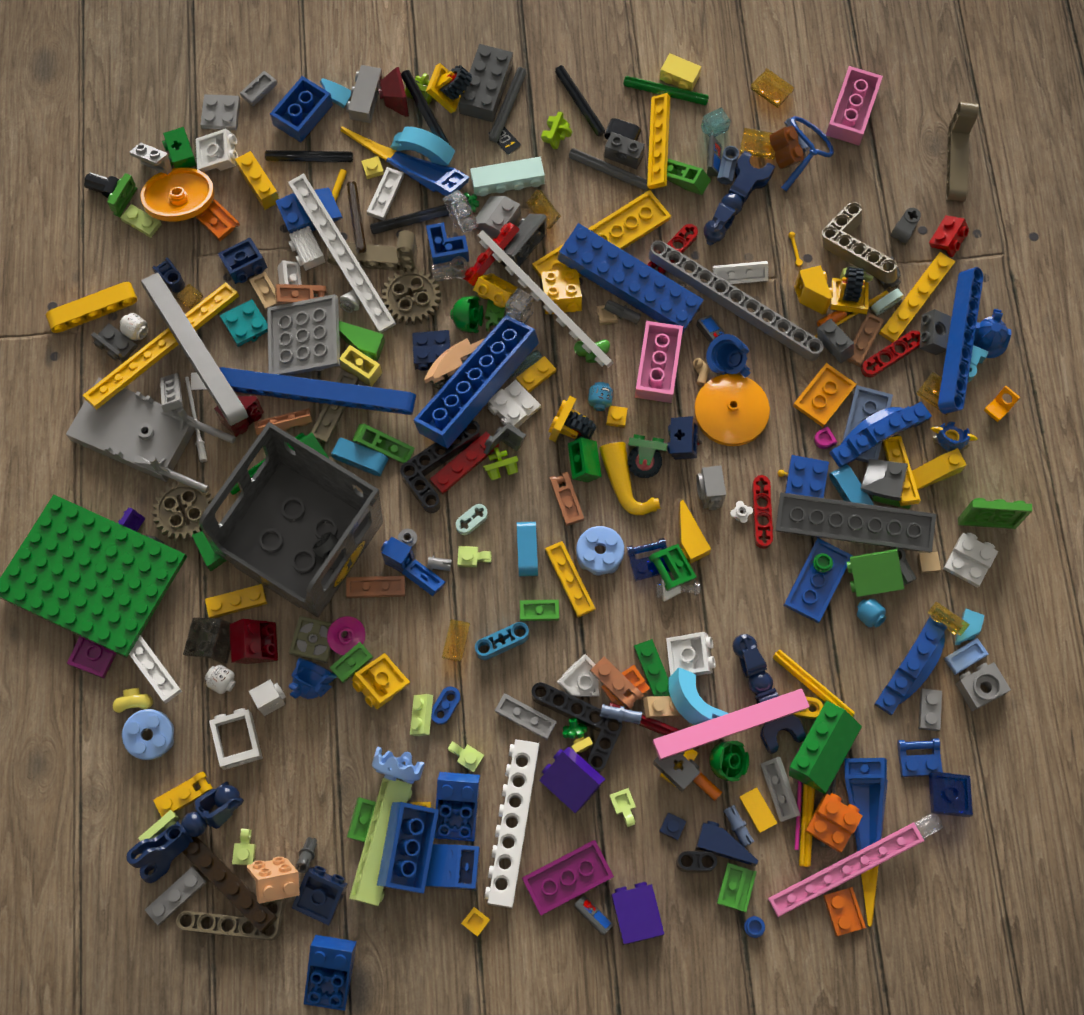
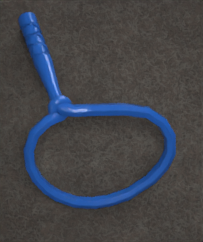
M797 116L790 119V124L795 128L799 137L809 146L810 153L782 185L781 188L786 192L814 155L831 157L834 154L833 146L826 135L809 121ZM795 121L803 123L815 131L825 141L830 153L815 149L813 143L797 127Z

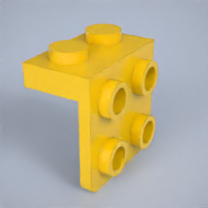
M577 270L547 271L541 274L543 291L564 313L582 311V295Z

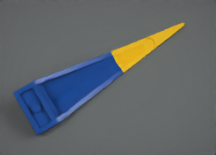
M345 127L340 129L341 132L433 192H440L442 195L450 198L469 181V176L455 168L404 154L365 138Z
M845 758V783L849 804L859 808V813L863 815L854 832L857 851L882 839L888 784L886 758ZM879 865L861 874L869 927L873 923Z

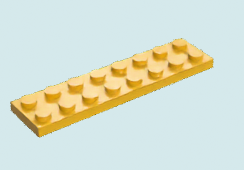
M649 190L588 229L623 250L669 221L671 215L652 191ZM563 245L532 263L533 269L540 278L543 272L571 269L558 261V254Z

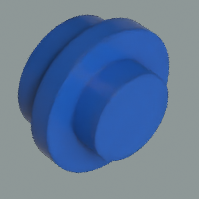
M753 916L745 921L744 930L748 936L758 938L763 935L765 924L761 918Z

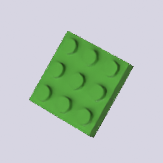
M976 498L970 502L958 517V525L1016 529L1032 512V504L1025 503V501L1006 502L1003 499L986 501L984 498Z

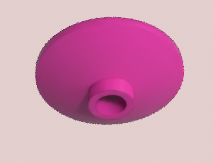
M343 616L336 619L330 625L327 632L328 645L334 652L340 655H345L359 642L363 644L365 641V628L363 624L351 616ZM343 631H347V635L345 637L341 636Z

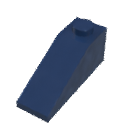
M712 821L703 822L695 849L711 852L715 855L751 866L757 865L758 860L725 829L720 828L718 823Z

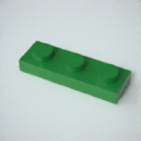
M653 639L634 645V650L652 695L670 696L669 679Z

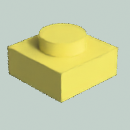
M379 156L361 161L367 179L384 175Z
M582 737L573 741L574 745L571 746L577 754H580L593 747V742L590 737Z

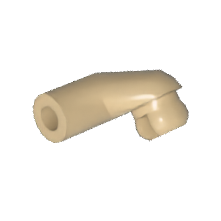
M696 358L693 361L694 369L699 374L696 383L704 386L710 370L703 360Z

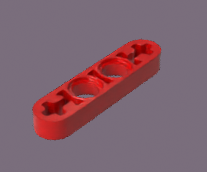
M686 224L667 244L676 249L673 243H682L683 247L676 250L683 254L696 240L698 234L697 227L693 224ZM692 231L693 234H689L685 240L686 233ZM652 261L648 263V266L653 269L658 266ZM658 267V272H660L661 274H663L666 271L663 268Z
M916 330L910 331L865 360L861 367L862 374L865 377L872 378L919 348L920 332ZM911 338H913V339H914V338H917V339H918L917 342H916V341H913V342H911V343L909 344V346H908L907 343L910 342ZM895 346H902L904 348V352H896ZM887 355L890 361L887 363L882 362L880 356ZM875 362L877 363V365L874 367L873 371H872L871 369H870V370H867V369H866L867 366L871 367V366H873V365L875 364Z
M759 475L755 477L752 483L754 539L757 547L765 549L773 541L771 486L768 477ZM759 481L766 484L763 487V493H760V485H756ZM760 498L765 499L767 506H758L757 500ZM761 516L766 517L768 524L760 525L758 518ZM762 530H766L765 538L769 539L766 543L759 540L762 537Z

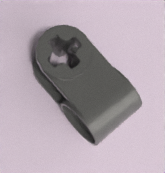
M916 208L907 209L890 236L906 245L920 220V211Z

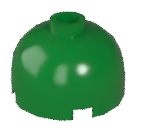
M467 296L460 298L450 312L454 325L462 332L478 333L480 331L477 329L478 325L482 326L484 311L483 305H479L478 301H481L479 297Z
M730 740L722 741L714 746L709 756V765L712 772L718 778L725 781H739L740 779L738 778L747 773L749 754L745 752L744 744L739 741Z

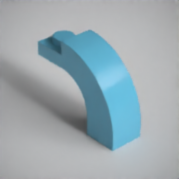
M409 126L404 127L402 132H398L394 136V141L390 146L396 151H416L426 156L431 162L444 166L449 165L455 153V150L437 135L424 129Z
M678 668L669 677L671 700L678 712L693 726L729 714L708 705L702 700L696 689V674Z

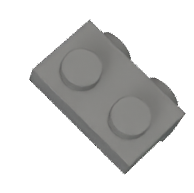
M139 143L130 151V155L140 159L141 164L167 175L172 172L168 153L143 143Z

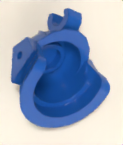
M994 309L992 317L985 318L976 324L973 345L988 351L986 358L998 357L1008 347L1012 329H1007L1006 324L1001 320L1002 310Z
M723 334L716 337L710 343L706 359L708 366L713 372L723 375L740 372L745 378L751 373L749 371L750 368L746 365L749 349L736 336Z
M299 658L296 668L291 675L293 683L289 685V689L292 690L290 696L295 699L299 696L306 699L322 697L332 688L329 683L333 682L337 676L314 662Z

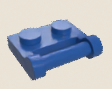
M933 738L931 741L913 742L898 740L897 747L901 777L943 774L939 738ZM932 749V754L906 756V750Z

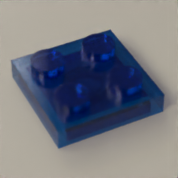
M930 772L931 813L961 817L973 816L970 776Z

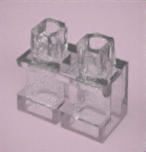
M459 190L442 198L456 229L460 228L462 233L478 227L467 197Z

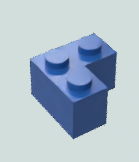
M444 222L426 226L434 268L469 262V251L465 235L447 238Z

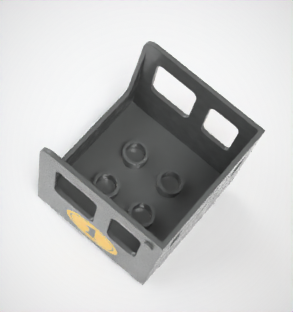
M270 422L267 423L199 520V526L214 553L232 563L235 568L295 606L302 607L317 618H319L383 524L379 489ZM288 444L294 448V451L289 448ZM263 447L266 458L254 476L250 478L248 467ZM236 483H238L241 493L218 524L215 513ZM356 486H358L363 491V493L358 491L356 489ZM332 532L338 539V542L327 559L323 561L324 557H319L312 550V547L322 535ZM343 550L344 558L342 559L339 566L334 569H330L338 555Z

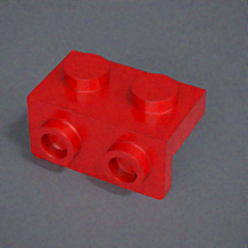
M945 215L929 242L930 247L947 250L949 257H953L960 249L964 238L968 236L969 228L966 220Z

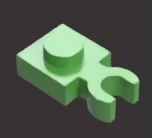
M488 300L485 319L488 320L486 323V331L488 332L490 326H497L498 321L504 318L506 307L500 308L494 305L492 300Z

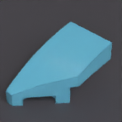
M322 78L320 84L323 89L331 93L332 102L344 108L351 96V90Z
M965 609L954 645H960L967 640H974L976 635L981 632L985 615Z

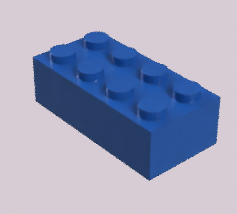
M392 802L377 886L424 894L439 813L438 809L404 802Z

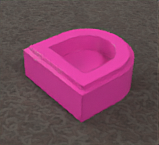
M828 426L819 430L814 437L816 446L821 449H827L837 444V440Z

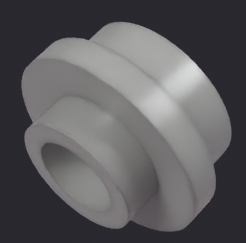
M404 529L399 533L398 540L413 547L417 542V534L412 529ZM410 535L411 539L405 540L404 537Z

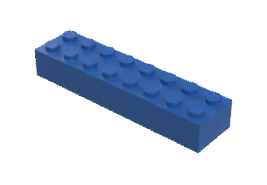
M579 223L558 254V261L571 269L577 270L582 276L659 323L683 326L682 335L704 300Z
M505 315L414 418L418 432L448 449L539 344L535 329Z

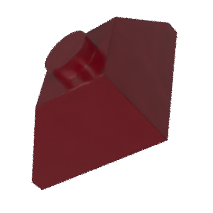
M396 67L380 81L379 97L384 100L386 107L404 117H409L400 69Z

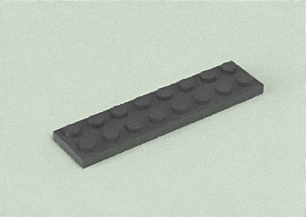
M781 492L775 531L931 553L936 514Z

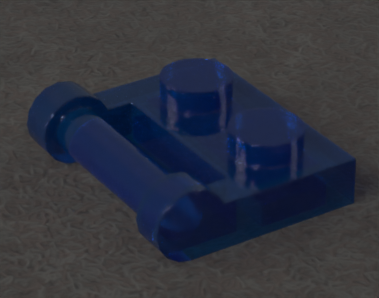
M664 538L641 546L627 547L635 581L660 575L653 562L651 563L648 557L636 559L635 555L657 549H666L667 546ZM660 558L667 572L671 573L664 559Z

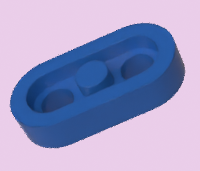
M450 686L442 690L432 707L431 719L435 724L443 725L450 720L461 700L460 692L457 688ZM449 695H453L455 698L454 700L449 701L447 700V697ZM443 712L444 717L438 718L437 714Z

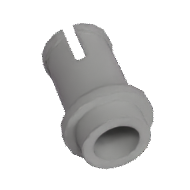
M433 555L428 557L427 568L431 569V571L437 569L450 572L452 559L434 558Z

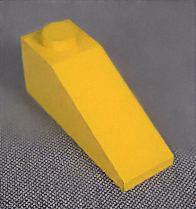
M957 448L940 455L912 470L917 490L961 473L967 464L959 449Z
M682 500L679 504L680 548L689 564L708 556L711 548L686 503Z

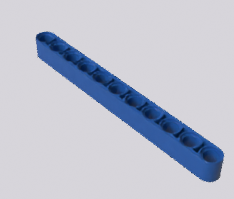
M225 367L219 368L233 391L240 393L326 403L404 415L413 414L416 394L407 391Z

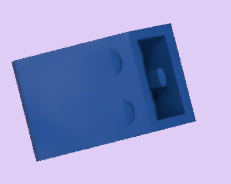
M439 773L436 796V809L439 810L434 838L475 841L480 775Z
M433 844L425 887L476 891L480 847Z
M315 935L310 945L304 996L305 1005L345 1011L357 941Z

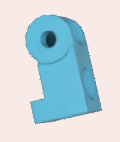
M974 345L968 382L972 381L976 375L977 364H982L988 354V351Z

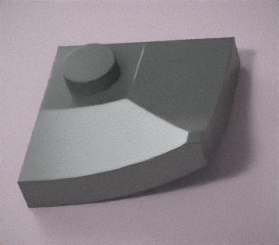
M869 459L861 491L878 497L901 501L908 464Z

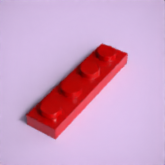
M509 222L501 228L498 237L492 240L504 250L520 229ZM488 248L485 253H481L477 258L476 264L466 271V276L463 279L474 287L478 277L483 276L496 260L492 256L494 252Z
M487 431L430 478V482L442 495L487 458L488 455L494 452L493 448L487 455L484 453L486 449L485 442L491 436Z

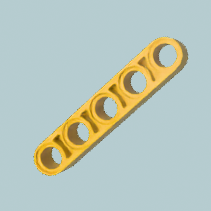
M123 282L51 309L45 315L53 333H60L131 306L138 299L130 282Z

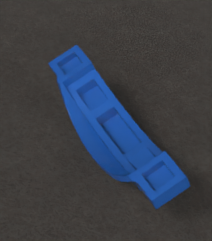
M922 401L911 407L883 409L857 425L843 440L841 445L832 449L829 453L839 468L891 436L926 422L932 415Z
M937 608L933 610L916 641L874 705L892 715L899 704L907 700L921 687L941 657L945 644V630L953 618Z

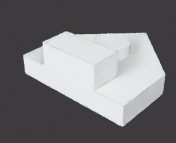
M584 654L562 675L557 683L571 696H599V680L590 672L596 664Z

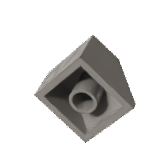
M490 196L471 225L481 231L483 230L493 238H497L505 224L509 222L515 224L521 215L520 204L507 196Z

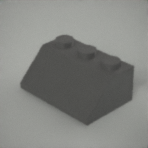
M529 214L526 218H522L518 224L520 230L503 250L519 267L547 234V216L544 214ZM503 261L500 262L503 266H507Z

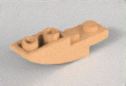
M468 338L447 349L430 367L424 379L425 383L433 381L435 384L443 380V375L446 373L448 377L453 375L457 368L463 364L462 361L468 358V354L473 353L484 339L470 344Z

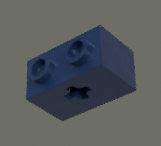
M693 416L671 418V425L668 426L670 442L667 445L668 453L675 460L697 458L698 422Z

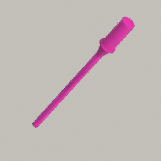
M798 781L797 790L799 813H801L802 782ZM800 816L796 817L795 850H799Z

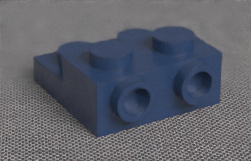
M251 238L218 253L235 284L239 282L244 283L249 277L255 274L259 275L268 268L263 256Z
M449 330L412 333L415 370H429L436 359L450 348Z
M321 866L310 867L305 873L299 888L300 895L296 896L292 909L329 926L348 883L344 882V877L334 874L331 876L326 874V869Z

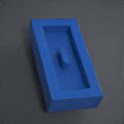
M414 560L404 568L402 573L431 596H434L445 584L443 579L417 560Z

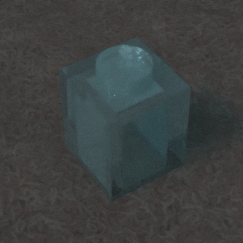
M721 107L703 116L702 131L709 137L711 135L716 137L729 130L730 119Z

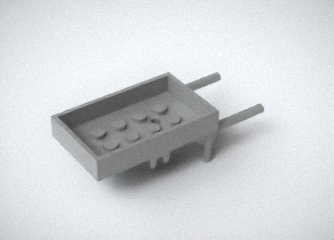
M98 377V379H97L96 383L94 384V386H95L97 383H99V382L102 380V378H99V377ZM125 388L97 410L85 400L66 433L72 442L167 482L169 478H172L204 493H207L209 486L173 471L195 428L232 444L236 439L233 435L195 420L187 415L183 407L164 412L162 404L154 401L150 396L147 395L145 397L141 392L137 391L135 393Z

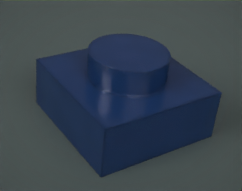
M667 813L659 832L678 841L686 821L671 813Z

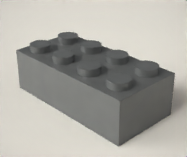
M479 44L469 72L472 75V81L469 82L470 85L467 86V90L463 92L459 100L460 114L489 122L494 121L513 67V52Z

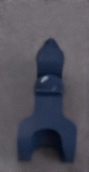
M747 151L742 153L735 168L736 180L728 194L719 203L713 219L708 221L703 228L708 245L711 246L716 242H720L725 237L726 231L731 227L735 215L741 212L744 203L752 191L763 188L768 184L774 173L775 166L773 164L767 163L763 168H754L750 165L752 154Z
M748 634L737 636L733 641V651L739 657L744 677L749 678L748 685L750 690L756 694L757 704L778 697L776 689L773 688L772 677L769 673L765 672L767 665L757 649V641ZM794 715L764 724L760 733L763 744L770 754L778 751L779 745L776 736L780 730L789 732L794 741L798 743L804 742L806 738L800 719Z
M227 781L216 789H211L195 800L196 806L194 807L197 811L187 813L182 819L181 824L177 821L175 825L168 827L157 837L138 842L127 853L128 863L135 868H140V876L146 883L156 882L168 872L172 860L183 852L190 842H193L191 837L201 836L206 831L207 824L210 828H220L233 815V811L242 805L244 800L240 797L238 789L229 785ZM216 804L218 809L209 813V810ZM154 869L153 873L148 875V873Z

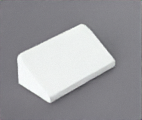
M282 260L278 265L279 284L302 285L298 262Z

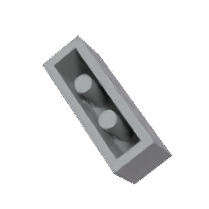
M361 65L360 70L356 72V84L352 86L351 101H348L346 107L350 119L371 123L379 95L378 89L381 88L380 81L383 79L381 68Z

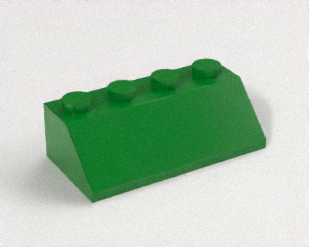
M826 700L789 767V776L826 794L862 726L845 709Z

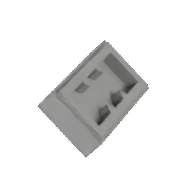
M263 71L240 92V96L250 105L254 106L278 84L277 80L266 71Z

